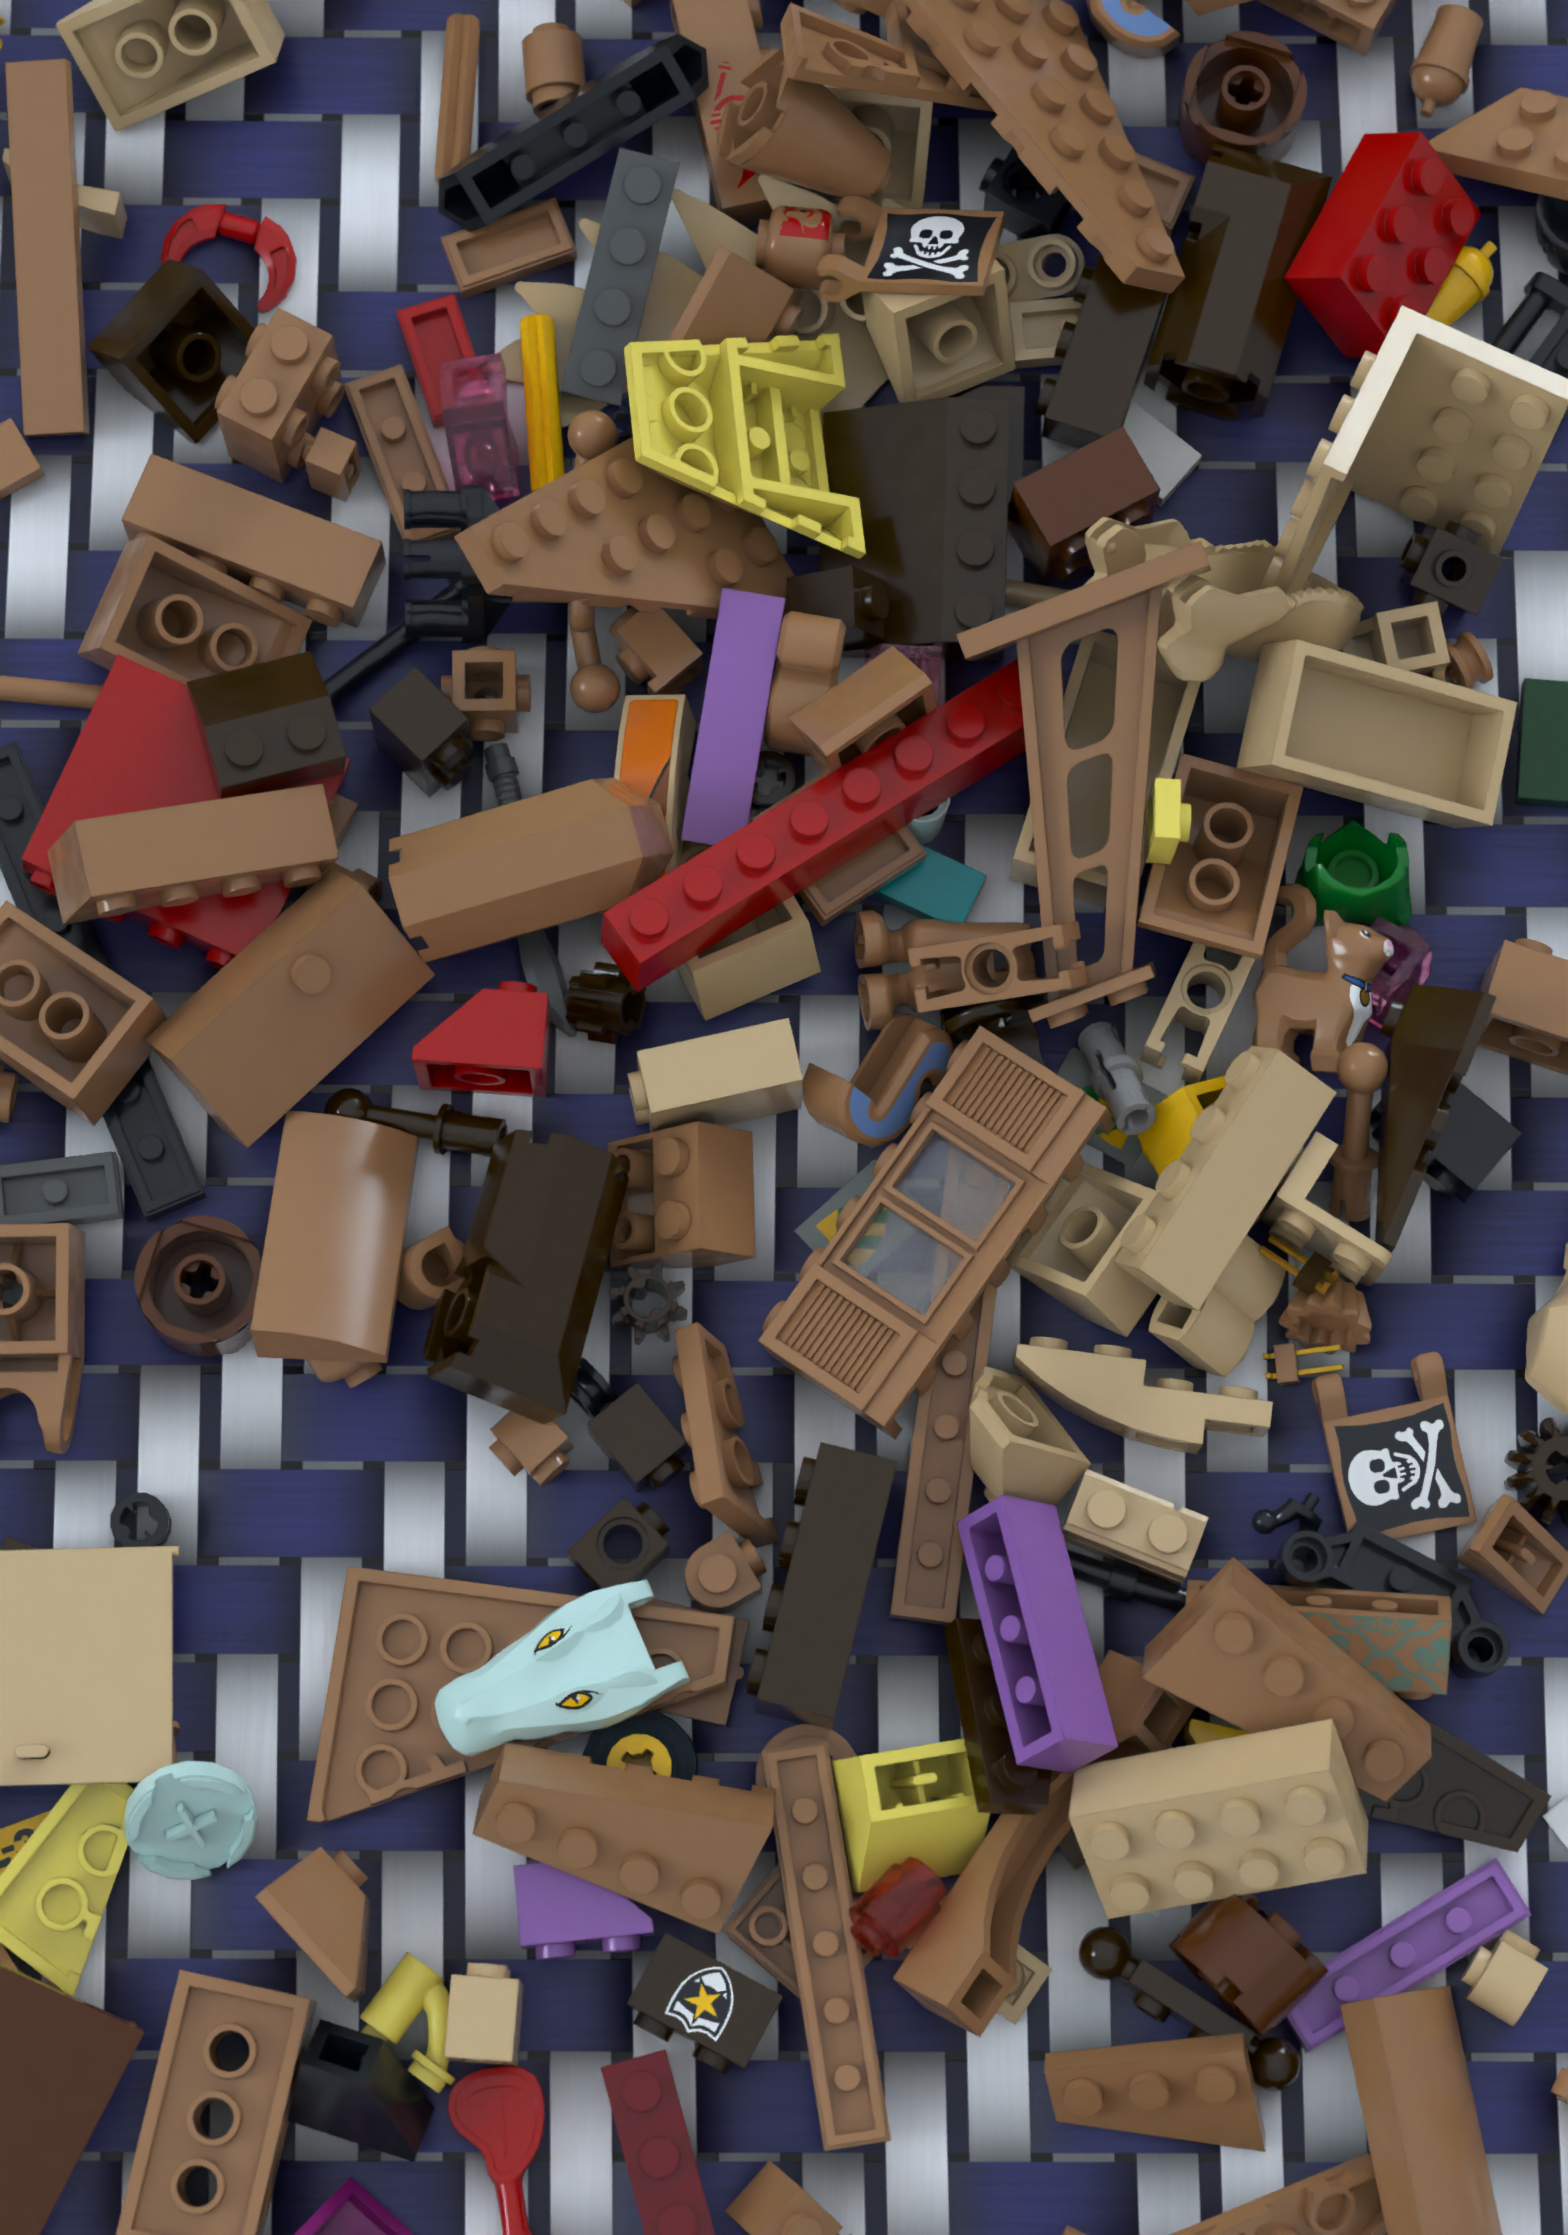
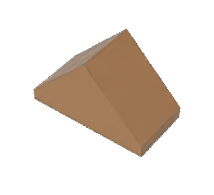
M1506 1494L1499 1497L1488 1508L1456 1560L1530 1609L1544 1614L1568 1575V1551L1513 1497Z

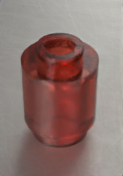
M908 1857L901 1865L892 1864L849 1909V1916L853 1922L850 1932L857 1943L870 1954L880 1956L883 1952L889 1956L897 1957L940 1912L941 1906L939 1902L946 1896V1888L935 1872L916 1858Z

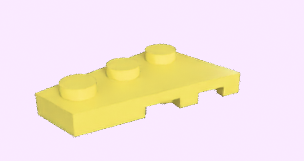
M127 1783L70 1785L0 1875V1943L71 1996L75 1994L128 1846L123 1819L127 1799L134 1789Z

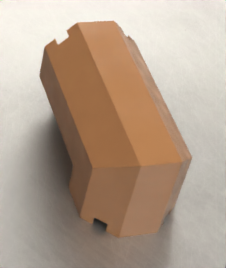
M616 778L590 779L389 839V852L401 851V861L389 865L388 878L402 927L409 939L419 936L423 937L429 948L419 950L418 953L424 963L592 915L603 914L656 881L662 870L666 869L674 850L661 804L646 795H640L628 788V785Z

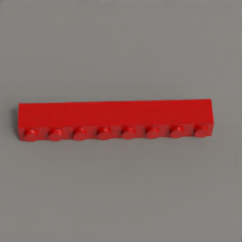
M1018 658L604 912L601 944L636 992L644 989L913 822L914 819L921 817L942 804L949 797H953L1024 753L1026 746Z

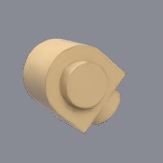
M1505 1930L1500 1940L1495 1942L1491 1951L1480 1946L1461 1978L1463 1982L1471 1986L1466 1999L1513 2027L1525 2011L1549 1969L1535 1961L1540 1949L1508 1930Z

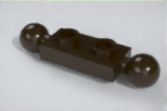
M1097 1927L1089 1931L1081 1940L1078 1955L1083 1969L1090 1976L1099 1980L1119 1978L1124 1981L1123 1985L1135 1992L1130 2003L1151 2018L1164 2024L1168 2016H1172L1192 2029L1187 2038L1244 2033L1254 2082L1265 2090H1284L1297 2079L1300 2072V2057L1291 2043L1278 2037L1259 2039L1255 2036L1256 2033L1230 2015L1146 1960L1137 1959L1131 1955L1129 1941L1119 1930L1112 1927Z

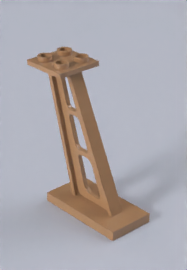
M1201 541L956 634L965 659L972 662L1017 645L1041 927L1074 922V880L1076 876L1099 865L1106 866L1108 871L1104 953L1098 962L1086 966L1089 985L1047 992V1000L1034 1004L1028 1010L1032 1023L1047 1018L1050 1029L1086 1016V1013L1089 1012L1086 1003L1107 995L1110 1005L1114 1006L1146 994L1147 990H1149L1146 980L1154 978L1157 973L1153 960L1134 967L1162 589L1180 583L1190 575L1198 576L1211 571V566ZM1105 629H1112L1117 635L1118 642L1114 724L1109 734L1103 740L1081 749H1072L1068 746L1065 736L1062 656L1065 649L1072 642ZM1107 754L1112 759L1109 839L1101 851L1084 858H1078L1074 856L1071 848L1068 776L1072 768L1078 763ZM1053 939L1043 941L1046 977L1058 976V972L1072 969L1071 962L1078 961L1076 940L1068 941L1069 948L1055 950Z

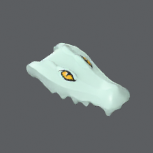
M644 1579L588 1592L560 1606L548 1614L523 1637L495 1655L484 1666L456 1678L441 1688L434 1704L439 1726L450 1745L465 1756H474L515 1739L525 1741L548 1738L563 1732L583 1733L607 1728L635 1715L664 1694L690 1683V1678L682 1661L655 1670L630 1609L642 1606L654 1598L648 1580Z

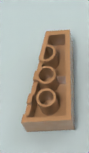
M323 784L77 820L69 826L47 851L63 925L122 915L156 906H180L194 902L200 897L223 893V897L247 895L260 890L261 885L283 881L284 887L287 888L305 886L322 880L321 873L339 859Z
M1234 1557L1145 1646L1142 1679L1251 1734L1333 1719L1356 1787L1385 1802L1432 1757L1431 1724Z
M505 1742L480 1795L473 1835L719 1935L773 1828L776 1789L752 1785L751 1791L719 1786L720 1779L693 1775L692 1781L652 1774L653 1767L627 1763L626 1769L592 1764L591 1757Z

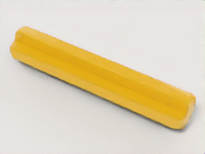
M544 314L528 315L520 320L532 492L565 474L555 325L551 316Z

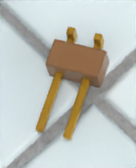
M1287 1343L1273 1345L1274 1353H1263L1264 1360L1275 1359L1276 1373H1265V1378L1267 1380L1277 1379L1280 1386L1300 1384V1376L1344 1370L1343 1364L1299 1370L1298 1356L1341 1350L1340 1344L1297 1350L1296 1344Z

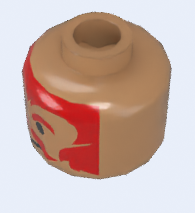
M778 206L771 213L770 220L760 219L755 266L765 269L766 273L791 288L819 290L822 282L829 279V275L818 276L817 267L819 261L828 254L845 255L846 233L834 232L833 217L824 209Z

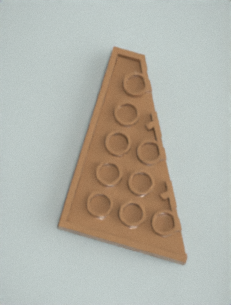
M633 437L454 536L485 591L491 595L512 597L517 593H521L530 599L546 601L554 596L580 598L582 605L619 609L629 605L639 611L656 612L661 608L686 610L687 616L717 619L722 588L785 598L784 617L788 613L787 578L795 576L780 551L775 537L768 530L762 518L678 484L636 462Z
M347 1566L307 1821L327 1824L494 1766L505 1743L474 1756H465L455 1750L447 1741L439 1726L434 1704L439 1690L456 1678L484 1666L495 1655L532 1630L548 1614L580 1596ZM642 1605L630 1609L655 1670L682 1661L690 1678V1683L664 1694L631 1717L671 1705L728 1684L737 1621L734 1616L651 1605ZM593 1731L583 1733L563 1732L548 1738L525 1741L515 1739L508 1741V1743L543 1749Z

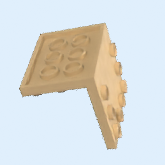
M1402 305L1378 354L1365 351L1350 384L1351 387L1358 389L1359 392L1356 398L1346 394L1343 395L1328 430L1337 433V436L1333 443L1323 438L1321 439L1306 472L1307 475L1313 477V480L1305 479L1290 514L1294 515V518L1290 517L1274 553L1285 557V559L1274 556L1260 589L1277 586L1288 595L1292 592L1297 593L1300 589L1303 590L1351 491L1429 526L1444 529L1447 520L1463 525L1482 535L1477 546L1499 555L1568 407V379Z

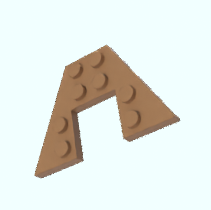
M834 0L839 6L852 13L865 14L866 11L884 17L888 41L793 3L789 4L780 23L786 74L790 79L995 112L974 86L969 90L963 91L933 55L927 42L919 37L905 21L912 11L902 0Z

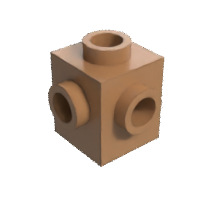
M478 646L469 650H452V675L441 676V692L468 718L472 740L483 742L497 741L503 739L505 733H519V712L531 711L530 674L519 675L516 650H503L494 646ZM486 695H490V696H494L495 698H481V697L486 696Z

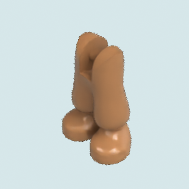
M873 910L857 911L854 923L855 960L858 968L877 967L895 962H907L910 964L907 949L1031 929L1032 924L913 919L905 923L900 929L893 931L888 929L883 917ZM993 951L991 952L987 960V971L995 982L1003 984L1008 978L1010 967L1001 968V971L995 972ZM957 956L939 958L940 968L927 971L926 966L921 965L912 967L911 970L905 973L859 975L858 995L867 1031L882 1030L893 1017L895 1009L900 1005L908 1006L910 1009L918 1012L915 988L928 986L929 992L944 989L945 995L964 990L965 982L961 973V959Z

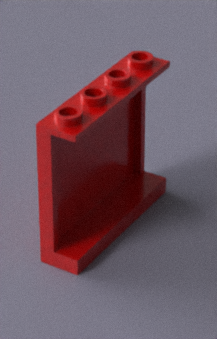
M117 655L21 858L23 870L32 874L29 880L30 884L56 896L47 851L74 821L218 799L187 685L121 655ZM346 757L344 774L285 789L323 784L328 809H330L336 794L340 793L347 778L351 759ZM279 881L261 885L260 890L247 895L223 897V893L200 897L194 902L180 906H156L102 918L118 924H122L125 917L148 926L146 935L156 942L176 950H181L184 943L206 952L207 955L204 961L221 970L281 915L293 887H284V882Z

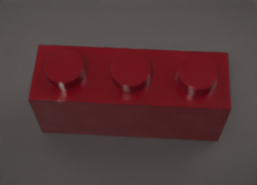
M666 2049L601 2067L644 2234L715 2235Z

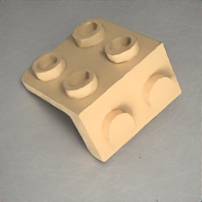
M1316 1131L1306 1148H1301L1274 1191L1277 1194L1260 1221L1271 1227L1268 1232L1270 1236L1272 1234L1299 1253L1305 1248L1312 1253L1316 1251L1330 1260L1332 1264L1328 1272L1332 1274L1334 1270H1337L1339 1272L1337 1277L1343 1282L1354 1283L1355 1287L1358 1282L1371 1286L1392 1259L1393 1255L1391 1252L1305 1199L1338 1147L1337 1143Z

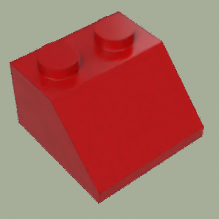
M517 981L499 983L498 990L482 989L413 1046L412 1062L419 1088L546 1098L552 1035V1018L548 993L537 992V986Z

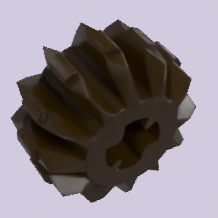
M1550 1417L1545 1418L1540 1423V1436L1529 1429H1524L1517 1436L1519 1444L1524 1451L1510 1450L1506 1454L1504 1461L1510 1467L1522 1473L1508 1477L1504 1481L1505 1489L1510 1491L1525 1489L1527 1495L1518 1503L1526 1511L1530 1510L1535 1504L1541 1506L1538 1516V1523L1541 1526L1548 1527L1556 1517L1558 1510L1562 1522L1568 1528V1476H1566V1480L1560 1481L1557 1485L1547 1476V1473L1553 1469V1466L1560 1464L1562 1461L1568 1465V1422L1561 1436L1557 1423Z

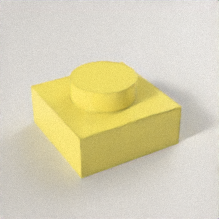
M1155 778L1146 802L1145 863L1171 864L1179 842H1188L1192 817L1191 804L1181 803V779Z

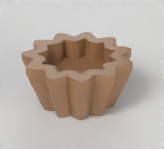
M1323 1277L1319 1282L1320 1284L1324 1285L1326 1281L1331 1284L1325 1294L1314 1289L1308 1296L1301 1290H1298L1279 1318V1324L1287 1328L1285 1332L1286 1338L1300 1340L1304 1349L1340 1344L1341 1350L1350 1353L1356 1352L1357 1345L1370 1343L1369 1332L1372 1327L1364 1294L1356 1290L1354 1283L1343 1282L1339 1277H1336L1335 1281L1331 1283ZM1331 1351V1352H1325V1353H1326V1354H1329V1355H1332V1354H1334V1353L1337 1352V1351Z

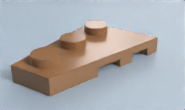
M698 1322L676 1329L674 1332L678 1355L673 1357L672 1367L676 1381L684 1392L686 1413H683L681 1416V1427L684 1437L693 1452L695 1471L690 1473L689 1480L694 1499L702 1509H707L744 1539L749 1538L756 1548L779 1541L774 1519L770 1517L765 1519L759 1514L752 1488L764 1484L758 1461L751 1459L745 1443L737 1435L736 1429L744 1426L746 1418L726 1347Z
M1244 2033L1045 2053L1044 2073L1056 2122L1265 2152V2129Z

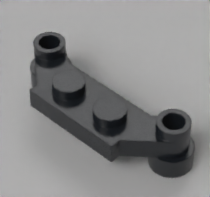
M1358 1520L1351 1526L1348 1533L1324 1537L1317 1532L1309 1530L1296 1532L1278 1550L1274 1574L1282 1586L1310 1587L1318 1583H1327L1337 1589L1451 1596L1452 1627L1449 1667L1460 1678L1488 1677L1499 1670L1509 1657L1510 1645L1506 1634L1497 1625L1482 1621L1469 1594L1474 1580ZM1292 1558L1302 1561L1306 1572L1298 1570L1293 1564ZM1468 1648L1476 1651L1479 1656V1662L1470 1657Z

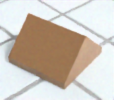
M891 646L788 719L825 777L935 710L937 703L933 684L928 676L895 647Z

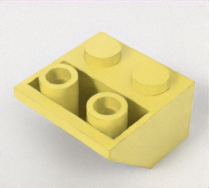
M964 1738L831 1761L853 1893L962 1874L986 1836L990 1813H980L977 1811Z

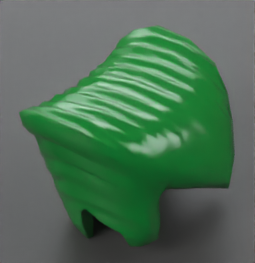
M1353 820L1330 834L1323 842L1324 833L1316 834L1310 840L1294 884H1300L1308 888L1316 901L1317 920L1313 927L1324 925L1325 910L1336 911L1343 922L1383 924L1397 928L1408 926L1412 915L1409 886V855L1406 842L1399 834L1390 832L1387 843H1383L1376 835Z

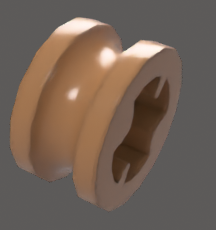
M1464 631L1458 634L1457 643L1454 645L1446 642L1450 663L1446 666L1445 675L1450 683L1473 689L1475 681L1478 680L1480 683L1486 684L1493 679V669L1484 648L1472 633Z

